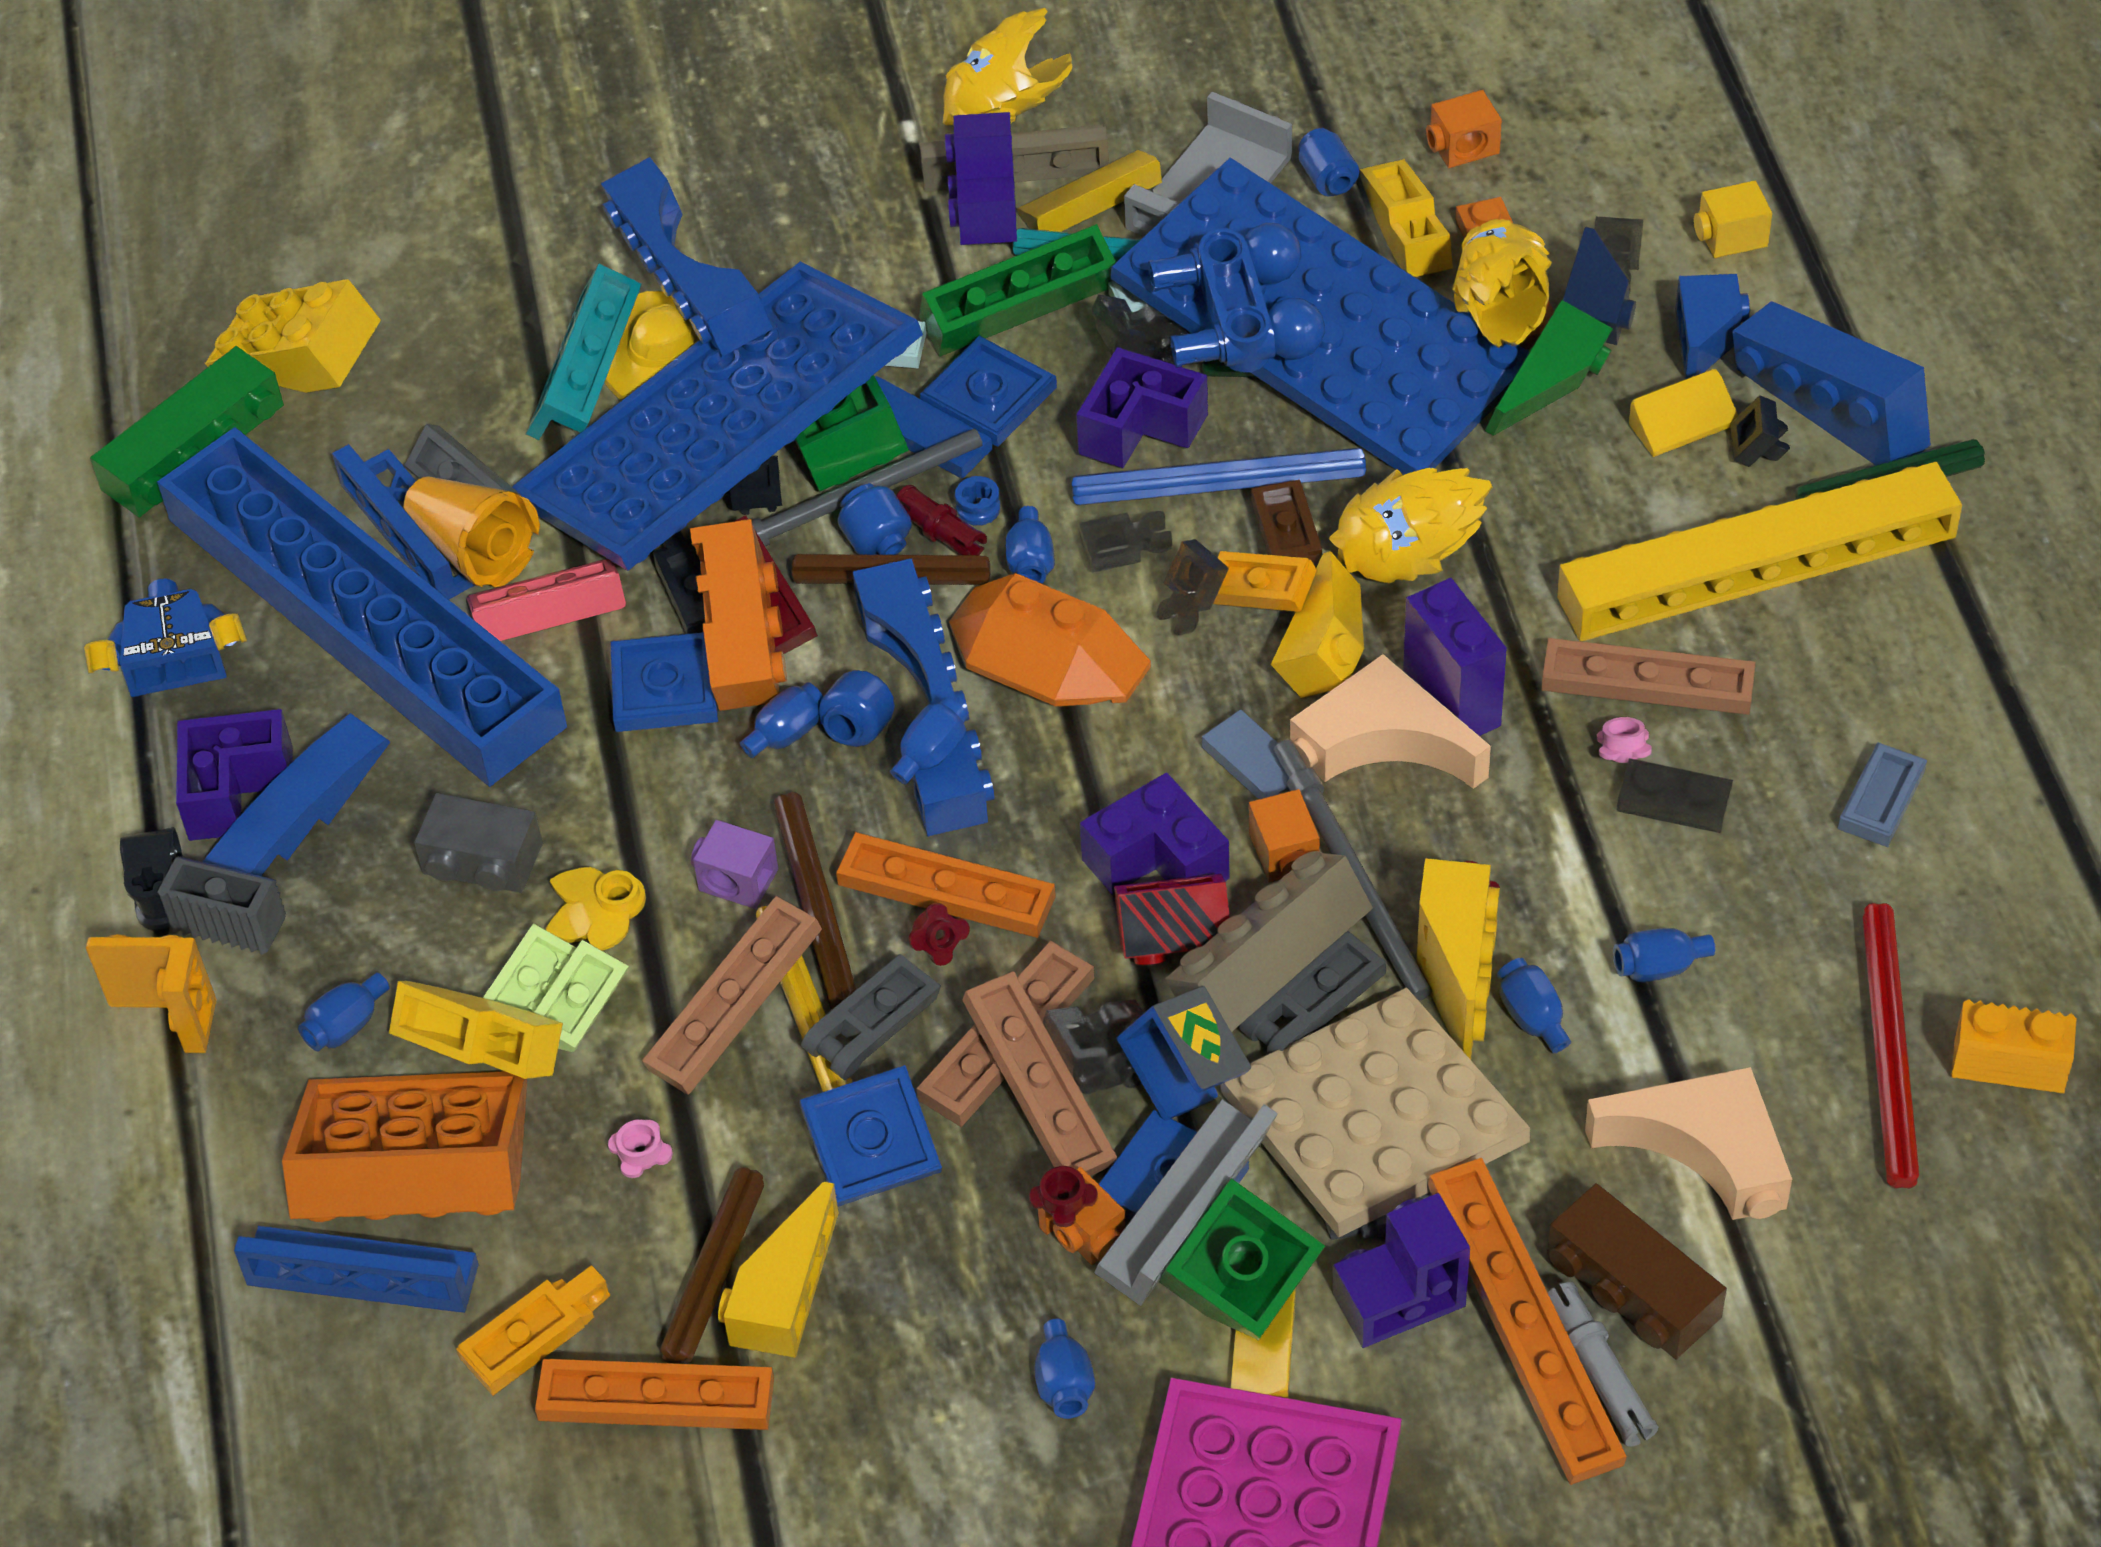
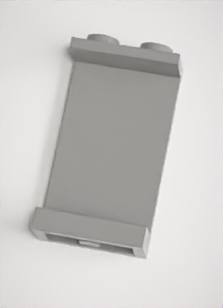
M1211 92L1207 97V126L1162 178V183L1156 185L1152 191L1134 184L1124 195L1126 229L1145 236L1230 157L1264 180L1272 183L1292 158V124L1276 116H1271L1246 106L1236 100Z

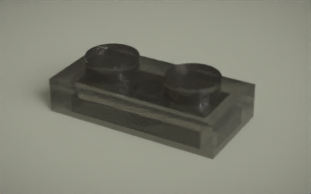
M1629 758L1618 797L1617 811L1721 833L1732 792L1733 780Z

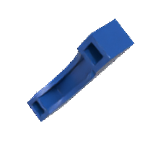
M650 157L601 183L608 198V201L603 203L602 206L609 221L615 229H620L629 248L632 251H637L648 273L654 272L662 291L667 297L672 296L684 320L690 319V323L702 344L711 341L723 357L773 329L758 292L739 269L720 268L698 262L682 254L675 247L676 231L683 214L667 178Z
M912 558L853 571L856 604L868 642L888 652L907 668L921 686L929 704L940 703L944 697H950L958 702L969 715L963 691L954 692L951 684L952 682H957L951 652L942 653L939 644L945 643L940 617L938 614L929 615L927 607L933 606L927 577H917ZM965 728V734L961 741L939 765L931 769L918 770L913 776L915 798L927 837L988 823L986 801L994 800L995 797L988 769L979 771L976 761L982 760V755L975 729L966 731Z

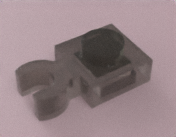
M1596 216L1594 229L1627 277L1630 294L1631 273L1629 270H1639L1644 220Z
M1163 511L1147 513L1140 521L1131 523L1128 512L1079 523L1080 538L1092 573L1141 562V550L1163 553L1172 549L1171 531L1154 533L1155 531L1166 529Z
M1196 539L1181 542L1164 580V584L1173 593L1170 598L1163 600L1157 609V618L1159 620L1171 619L1178 614V624L1174 630L1177 636L1192 633L1196 629L1199 622V612L1211 609L1229 570L1222 561Z

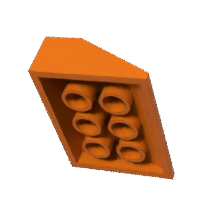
M505 1071L309 1079L282 1158L290 1219H309L313 1222H327L337 1217L364 1216L370 1220H381L392 1215L420 1214L424 1217L435 1218L447 1213L476 1212L480 1215H495L505 1210H514L521 1181L527 1079Z

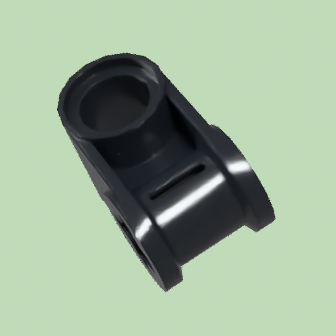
M171 827L121 837L120 853L124 868V886L128 896L135 901V913L139 923L144 928L150 930L169 928L170 924L158 890L175 858H183L175 828Z

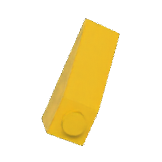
M1331 551L1323 553L1316 567L1317 572L1301 612H1295L1271 663V666L1300 698L1331 691L1350 678L1364 650L1361 587Z
M822 1182L739 1267L733 1288L724 1289L719 1303L718 1320L725 1323L729 1346L796 1358L839 1214L834 1183Z

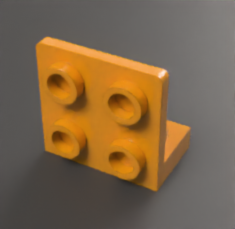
M119 934L108 937L88 938L86 951L109 1006L168 1008L170 1030L177 1032L184 1053H206L217 999L194 938H183L177 935L128 937Z

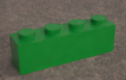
M1096 224L922 293L919 317L922 322L926 323V331L938 356L941 357L970 345L979 335L986 339L1108 290V282L1113 281L1110 279L1111 269L1116 261Z
M235 346L90 457L101 491L140 518L155 505L163 501L157 481L234 427L244 435H247L284 406L275 372Z

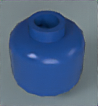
M871 483L864 484L852 490L841 501L840 506L842 509L837 521L841 531L858 555H897L906 546L905 538L910 532L912 522L909 514L890 488L885 486L875 487Z
M853 670L846 672L836 680L821 699L818 710L820 722L827 734L840 744L853 747L868 745L891 720L895 708L894 697L888 686L879 677L867 671Z

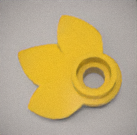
M584 867L560 873L550 879V884L566 904L551 919L546 927V931L567 943L580 942L588 938L589 944L601 951L612 948L625 938L629 931L630 919L643 909L646 902L644 886L631 873L623 870H615L604 874L595 868Z

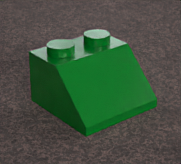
M874 375L865 384L857 387L837 403L829 413L822 415L802 431L795 439L819 492L831 486L843 484L851 477L877 465L886 464L895 457L909 451L892 408Z
M1231 1178L1165 1269L1159 1283L1205 1316L1259 1340L1326 1245Z

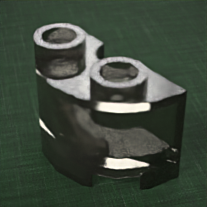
M1098 294L1092 307V314L1096 319V329L1111 355L1119 347L1174 364L1170 338L1175 335L1188 334L1185 328L1149 304H1146L1138 311L1132 312L1125 299Z
M1136 999L1104 1003L1099 1010L1086 1016L1082 1014L1078 1006L1046 1010L1043 1024L1081 1093L1091 1094L1098 1090L1108 1089L1124 1084L1127 1088L1138 1087L1142 1084L1116 1039L1144 1014Z

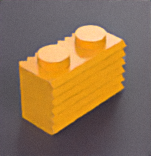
M1968 999L1963 1002L1955 1035L1951 1077L2064 1094L2074 1059L2077 1018L2072 1013L2064 1016L2061 1012L2053 1014L2049 1010L2042 1013L2038 1008L2031 1012L2027 1007L2019 1010L2015 1005L2008 1009L2004 1004L1997 1006L1991 1002L1985 1005L1981 1000L1974 1004Z

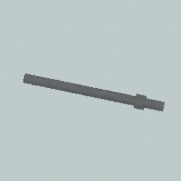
M973 428L763 521L758 517L752 519L754 529L764 546L770 545L769 539L840 509L841 501L855 488L869 483L875 487L895 485L983 446L978 431Z
M1286 739L1279 742L1274 747V752L1289 777L1287 781L1289 790L1300 789L1310 816L1330 853L1347 857L1373 907L1365 916L1405 988H1408L1419 1001L1427 998L1431 994L1432 989L1323 797L1324 786L1314 769L1307 768L1292 740Z

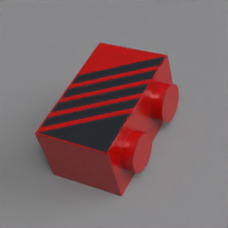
M1221 874L1114 886L1121 950L1125 959L1134 958L1137 965L1162 963L1167 961L1166 954L1190 952L1195 948L1204 946L1218 934V927L1230 918L1226 881Z

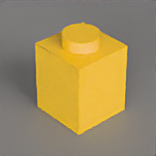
M1756 180L1701 193L1700 211L1694 215V227L1698 239L1706 241L1714 258L1768 247L1772 211Z

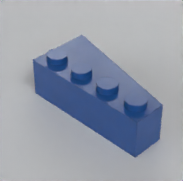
M1773 301L1769 302L1732 331L1738 371L1874 465L1922 453L1931 445L1923 366Z

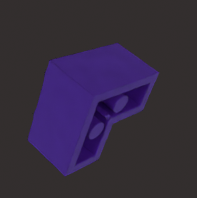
M1010 112L954 115V133L945 134L946 161L956 162L957 175H948L950 227H959L960 245L1017 242Z
M1117 347L1076 414L1078 453L1124 468L1143 434L1189 448L1208 416L1207 375L1183 367L1176 368L1174 364Z
M282 709L177 721L176 804L189 841L223 837L241 815V794L263 791L293 762V745Z
M1167 772L1080 822L1082 861L1112 895L1115 894L1114 886L1132 884L1154 870H1157L1164 880L1221 874L1225 881L1230 879L1229 840Z
M1437 1193L1422 1200L1413 1198L1402 1202L1392 1212L1386 1214L1385 1244L1371 1250H1355L1347 1254L1340 1262L1333 1264V1296L1362 1348L1466 1307L1470 1246L1440 1194Z

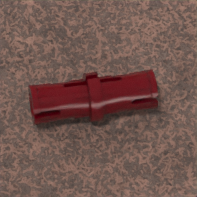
M911 484L906 485L898 492L897 498L905 503L903 507L909 514L911 521L923 529V535L932 542H936V539H938L960 555L979 556L983 552L984 547L975 541L986 544V534L957 517V511L947 503H944V505L938 504Z

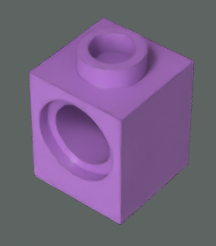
M715 820L706 838L701 837L698 839L691 855V866L695 868L699 891L757 909L778 871L774 838Z

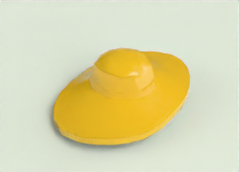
M645 291L639 293L604 382L620 401L700 340L690 323V319L685 321L678 311L672 296L667 297L663 291Z

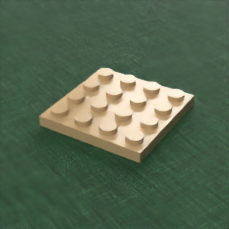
M1408 988L1398 991L1293 1042L1283 1051L1276 1050L1250 1063L1251 1069L1246 1074L1220 1084L1221 1093L1228 1102L1250 1119L1255 1117L1263 1104L1278 1113L1262 1144L1338 1237L1393 1211L1406 1200L1419 1198L1429 1193L1428 1181L1431 1174L1481 1157L1484 1163L1487 1164L1530 1142V1127Z

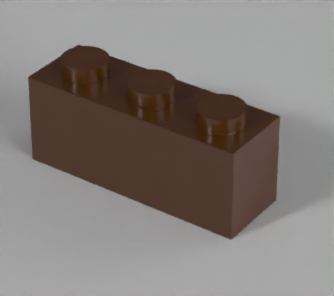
M1595 1183L1550 1224L1547 1254L1550 1256L1554 1266L1565 1276L1576 1277L1588 1287L1599 1304L1612 1313L1618 1312L1633 1324L1641 1338L1651 1347L1656 1349L1662 1348L1677 1360L1722 1318L1727 1288L1599 1184Z

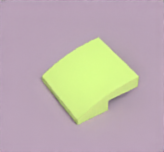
M533 923L483 998L533 1012L563 1023L558 1049L574 1052L628 971L629 966L584 940L576 948Z

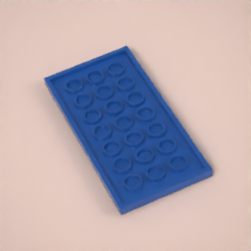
M1231 157L1112 266L1111 280L1189 332L1197 333L1213 328L1201 287H1197L1195 283L1160 289L1154 292L1149 275V261L1188 254L1190 249L1194 248V244L1200 242L1205 234L1217 228L1232 229L1244 236L1252 228L1263 223H1278L1291 229L1299 240L1301 259L1297 269L1289 279L1277 284L1259 282L1266 307L1269 311L1275 303L1284 299L1302 298L1314 304L1323 316L1325 334L1321 344L1313 354L1299 360L1285 359L1275 354V357L1269 358L1268 362L1261 369L1250 373L1395 470L1398 469L1403 475L1425 468H1436L1499 404L1530 353L1520 345L1513 347L1504 343L1499 348L1495 347L1483 336L1469 312H1457L1454 302Z
M800 261L759 293L761 302L773 327L772 330L723 357L711 341L702 344L699 340L518 481L512 488L523 497L529 499L537 509L539 517L629 571L636 564L644 561L652 551L672 535L683 530L687 523L707 507L719 501L727 491L747 475L759 469L762 463L782 447L794 441L802 431L822 415L829 413L837 403L857 387L865 384L872 375L892 359L903 354L907 347L923 335L917 319Z

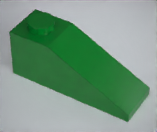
M1561 300L1496 407L1485 432L1492 436L1498 434L1578 389L1589 371L1598 375L1612 351L1604 345L1613 328Z

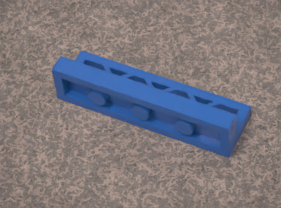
M349 444L332 453L343 489L411 570L447 599H451L475 586L462 574L455 577L452 576L447 559L397 502H404L408 489L416 480L390 449L365 462ZM389 469L394 475L391 487L384 486L376 475Z
M258 1226L254 1238L238 1236L234 1249L247 1286L462 1313L466 1311L479 1266L476 1253L264 1226Z

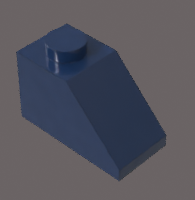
M1585 227L1563 301L1613 328L1606 343L1617 345L1622 328L1628 330L1631 328L1636 301L1629 300V281L1596 230Z

